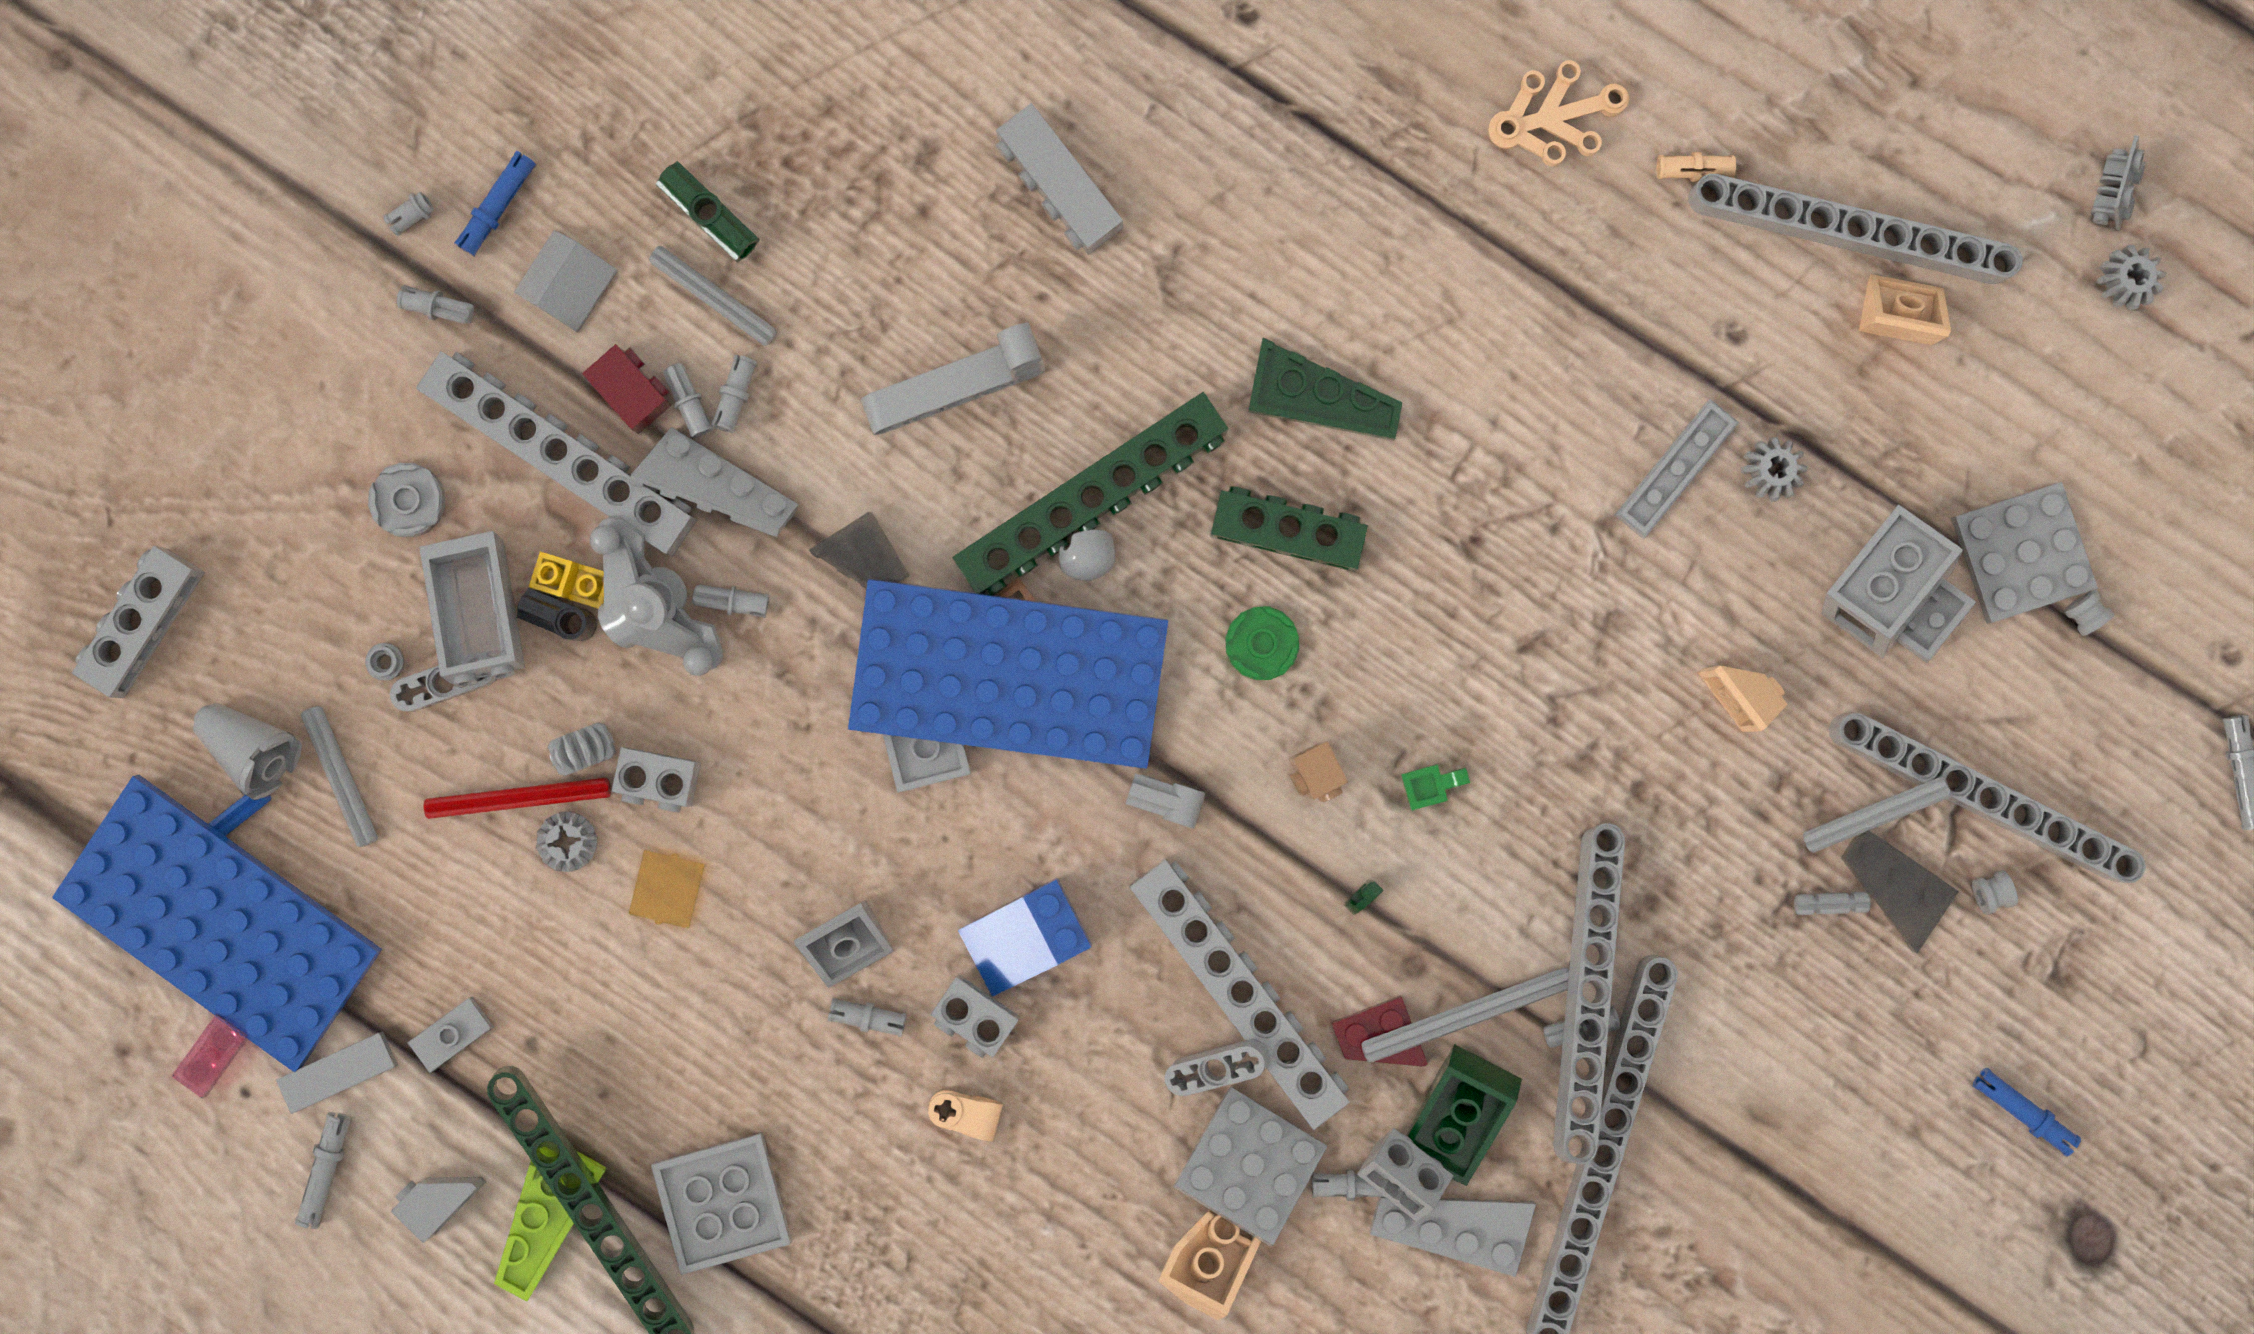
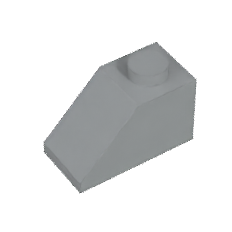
M482 1177L426 1178L417 1185L411 1181L395 1197L399 1203L391 1212L424 1243L432 1238L486 1181Z

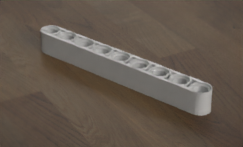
M1720 174L1703 176L1691 188L1688 194L1690 207L1701 215L1988 284H1998L2017 274L2023 265L2021 252L2015 246ZM1702 187H1709L1715 191V202H1709L1703 198L1701 194ZM1739 195H1744L1751 200L1753 204L1751 211H1746L1739 206ZM1775 204H1781L1787 208L1789 213L1787 220L1781 219L1775 214ZM1811 213H1818L1824 218V228H1818L1812 223ZM1848 221L1857 223L1861 229L1860 237H1855L1849 233L1847 228ZM1885 230H1889L1896 235V246H1892L1885 241ZM1921 239H1926L1932 244V255L1922 250L1920 246ZM1958 248H1963L1968 252L1969 263H1964L1958 258ZM1995 256L2000 257L2006 265L2005 272L1996 269L1994 265Z
M1859 713L1841 714L1830 723V737L1838 746L1918 786L1939 777H1943L1946 780L1949 772H1955L1958 776V786L1951 791L1950 798L1946 800L2106 880L2134 883L2144 875L2146 869L2145 860L2137 851ZM1849 720H1852L1858 729L1857 736L1853 740H1849L1844 734L1845 724ZM1883 737H1886L1891 743V751L1886 757H1883L1878 751V743ZM1917 754L1921 755L1925 761V767L1919 774L1912 768V760ZM1985 788L1990 790L1992 794V801L1986 808L1980 802V794ZM2019 805L2024 808L2026 813L2025 820L2021 824H2018L2014 819V811ZM2053 822L2059 827V836L2054 841L2048 836L2049 826ZM2087 839L2093 844L2092 854L2088 858L2082 853L2083 843ZM2123 856L2127 867L2124 873L2120 875L2116 869V863Z
M1611 823L1601 824L1588 829L1581 840L1553 1141L1557 1157L1564 1162L1573 1164H1586L1592 1161L1598 1149L1625 837L1622 830ZM1599 832L1604 833L1609 839L1610 845L1607 851L1601 850L1597 845L1596 838ZM1596 869L1602 871L1606 877V884L1603 889L1598 888L1593 881V874ZM1593 907L1598 908L1603 915V920L1599 927L1595 926L1590 920L1589 914ZM1590 944L1594 945L1599 951V960L1595 965L1590 963L1586 957V950ZM1587 982L1591 983L1596 990L1595 999L1591 1003L1584 998L1582 991ZM1584 1020L1590 1023L1593 1031L1591 1038L1587 1041L1579 1034L1580 1024ZM1580 1059H1584L1589 1065L1588 1075L1584 1079H1581L1576 1073L1575 1067ZM1577 1097L1583 1099L1586 1107L1585 1113L1579 1118L1572 1111L1573 1101ZM1577 1136L1582 1142V1149L1574 1157L1569 1151L1568 1144L1572 1137Z

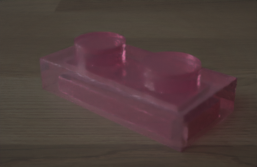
M215 1014L171 1077L200 1098L208 1096L248 1040V1035L219 1014Z

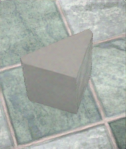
M554 230L514 293L578 333L618 270L580 243Z
M866 900L794 940L796 947L828 988L894 952Z

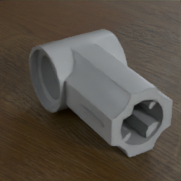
M1135 773L1126 804L1162 815V819L1195 829L1206 793L1176 783L1170 785L1158 779Z

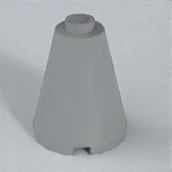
M219 703L202 707L194 717V733L240 792L251 799L264 798L276 791L283 784L278 780L286 770L292 773L297 766L301 756L302 744L293 734Z

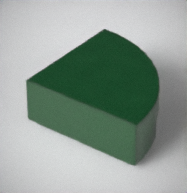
M1368 879L1345 902L1344 906L1355 915L1368 906L1384 890L1375 881Z

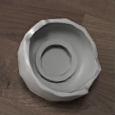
M1087 530L1075 533L1071 537L1070 547L1065 550L1064 546H1060L1059 549L1060 569L1075 580L1092 581L1108 573L1115 563L1112 534L1104 530Z

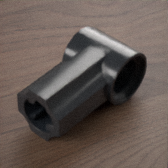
M528 588L525 594L521 596L517 606L516 618L553 632L563 639L580 642L586 641L596 631L597 622L592 612L532 588ZM578 614L582 625L580 630L573 634L568 624L571 617Z

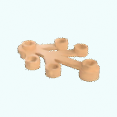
M1566 60L1557 69V79L1538 113L1523 117L1532 96L1539 94L1545 84L1544 76L1540 72L1532 70L1527 72L1522 78L1521 90L1510 110L1501 111L1491 119L1488 126V135L1496 146L1510 149L1519 145L1541 157L1543 162L1551 167L1557 166L1563 161L1566 155L1565 147L1556 141L1547 144L1530 134L1529 131L1542 128L1577 147L1582 155L1593 156L1601 147V137L1593 131L1583 133L1564 121L1599 111L1608 117L1618 116L1627 107L1629 94L1623 86L1609 84L1602 89L1598 96L1559 106L1569 86L1577 81L1581 72L1579 65L1575 61ZM1563 68H1571L1575 76L1571 79L1564 77L1562 74ZM1528 78H1535L1539 83V87L1536 89L1529 88L1526 80ZM1617 93L1621 99L1620 103H1611L1608 94ZM1504 123L1511 124L1514 128V133L1510 135L1503 133L1501 125ZM1586 138L1594 140L1595 149L1589 150L1585 148L1583 140ZM1548 149H1557L1560 153V158L1557 160L1550 159L1547 154Z

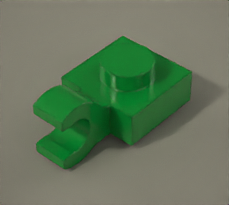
M1438 764L1401 774L1411 811L1448 801L1446 789L1470 783L1466 768L1441 775Z

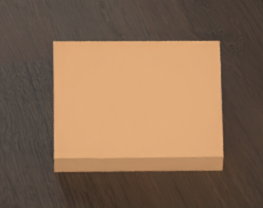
M1870 274L1859 331L1927 345H1933L1949 337L1951 327L1944 288Z

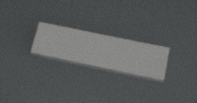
M1709 399L1614 516L1641 538H1645L1739 422Z

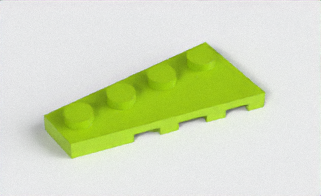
M545 1141L540 1144L541 1153L547 1157H554L560 1153L558 1145L552 1141ZM577 1151L596 1181L599 1182L606 1167ZM532 1161L528 1167L512 1226L494 1281L495 1285L528 1302L574 1224ZM565 1173L561 1176L562 1184L568 1188H576L581 1184L580 1178L574 1173Z

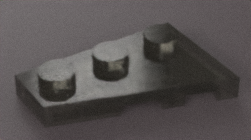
M1870 830L1856 835L1841 856V860L1864 890L1879 905L1890 924L1895 926L1905 939V943L1910 950L1917 954L1959 891Z

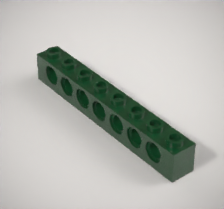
M1203 391L952 558L975 593L994 596L1007 587L1004 580L1017 573L1019 577H1022L1038 566L1035 560L1048 552L1052 557L1059 553L1060 546L1068 547L1070 544L1066 539L1073 534L1094 530L1101 524L1098 518L1111 511L1114 516L1130 506L1132 502L1129 498L1142 490L1144 495L1158 488L1163 484L1160 478L1171 470L1178 474L1194 463L1192 456L1204 449L1208 454L1226 442L1223 436L1227 434L1228 427ZM1182 427L1192 428L1197 434V440L1191 445H1182L1176 439V432ZM1156 447L1163 450L1166 455L1164 463L1159 466L1149 465L1144 458L1148 449ZM1120 468H1128L1134 473L1135 480L1131 485L1121 487L1114 482V473ZM1091 488L1100 490L1104 496L1103 502L1094 508L1088 507L1082 502L1083 493ZM1058 509L1068 510L1072 514L1070 525L1065 528L1055 527L1051 523L1053 512ZM1028 529L1036 530L1041 535L1039 545L1033 549H1026L1020 545V536ZM996 550H1004L1009 554V563L1001 570H995L989 566V556Z

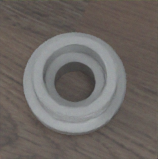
M380 643L368 651L365 665L372 677L384 681L392 680L402 672L404 656L395 645ZM385 655L391 658V665L387 669L382 668L380 664L381 658Z

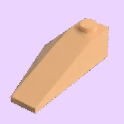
M1209 1209L1174 1245L1158 1282L1185 1304L1216 1320H1220L1228 1315L1261 1241Z

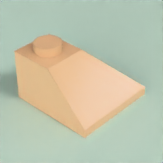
M1721 665L1703 668L1698 672L1699 676L1742 732L1764 730L1788 705L1782 697L1785 694L1783 688L1771 676L1767 678L1765 674Z

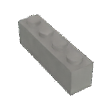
M1032 103L996 130L997 138L1000 141L996 144L998 151L1008 163L1014 159L1022 170L1018 174L1022 182L1031 192L1037 189L1045 199L1041 203L1042 207L1053 221L1059 218L1068 229L1064 232V235L1077 251L1082 247L1089 255L1123 229L1122 218Z

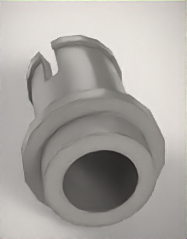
M420 191L416 195L414 193L409 194V200L389 214H385L383 218L386 224H394L389 228L395 235L399 236L422 218L429 219L431 217L430 213L434 211V207L425 194Z

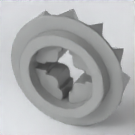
M560 812L545 819L541 828L536 832V849L542 858V862L555 871L571 872L578 870L592 859L596 851L597 837L592 824L585 817L574 812ZM563 829L568 837L581 838V841L570 845V852L568 854L565 853L563 847L552 846V843L562 838L561 832H563Z

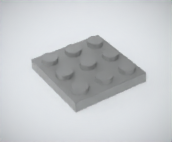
M2062 482L1951 518L1987 624L2098 589Z
M1230 1087L1173 1187L1265 1244L1273 1246L1323 1156L1327 1145Z
M763 1132L651 1164L681 1275L792 1243Z

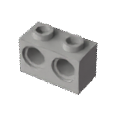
M621 747L612 792L622 794L621 801L643 805L644 799L659 801V809L680 812L681 806L690 807L693 804L701 762ZM636 766L641 767L646 774V780L639 788L633 786L629 780V774ZM672 774H677L683 781V788L677 795L670 794L666 788V780Z
M959 974L930 1014L936 1018L934 1025L949 1036H953L956 1032L968 1040L965 1046L982 1058L986 1054L992 1058L995 1056L1020 1018L1018 1014ZM954 998L964 1000L968 1005V1014L962 1018L952 1016L948 1011V1002ZM984 1020L995 1021L999 1026V1035L993 1039L984 1038L979 1032V1024Z
M1395 1128L1377 1141L1357 1175L1416 1222L1434 1210L1453 1178V1175L1443 1168V1165L1438 1160L1428 1156L1408 1136L1398 1132Z

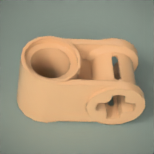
M941 1090L932 1096L929 1102L928 1114L930 1120L941 1128L957 1131L966 1136L984 1141H994L1003 1103L981 1096H970L952 1090ZM944 1099L950 1100L951 1108L956 1110L955 1113L949 1112L947 1118L941 1117L940 1109L935 1108V1105H942Z

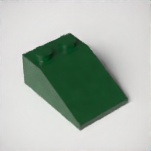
M1454 1044L1438 1071L1406 1136L1428 1156L1438 1160L1443 1165V1168L1453 1175V1180L1467 1186L1517 1103L1522 1078Z

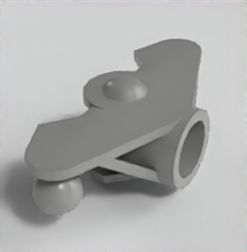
M610 516L602 520L598 527L592 531L589 543L595 552L603 555L604 603L598 609V619L606 635L614 643L624 648L639 645L682 657L685 670L691 675H704L709 670L716 668L722 662L723 649L715 626L691 619L683 609L687 600V590L682 579L674 571L665 567L652 568L644 558V533L616 516Z

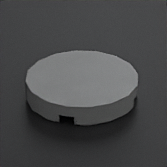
M397 463L386 467L380 473V476L377 477L375 483H372L369 489L368 507L373 520L385 531L398 537H417L428 533L439 523L445 510V492L441 481L430 470L415 463Z

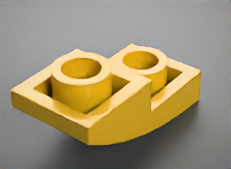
M541 551L539 552L528 587L599 609L600 605L604 603L603 571Z

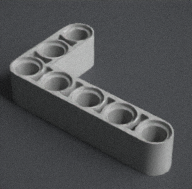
M1028 322L1017 324L999 332L997 338L1000 345L872 392L861 398V403L873 435L887 433L1042 374L1045 371L1044 363L1030 324Z

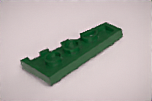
M1262 338L1248 408L1249 413L1392 441L1396 439L1403 402L1360 382L1357 383L1328 367L1320 366L1305 359L1306 357L1296 352H1290L1275 345L1274 342Z

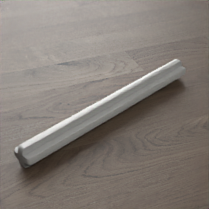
M1561 968L1363 1041L1361 1046L1364 1057L1368 1062L1372 1063L1567 991L1569 969Z

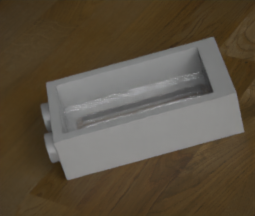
M494 531L420 546L440 677L456 687H466L476 684L478 678L491 676L493 679L507 678L514 675V670L525 668L503 539Z

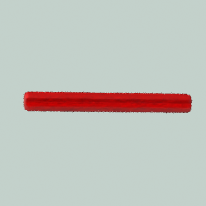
M597 778L425 799L423 808L425 817L431 819L610 797L611 785L608 778Z

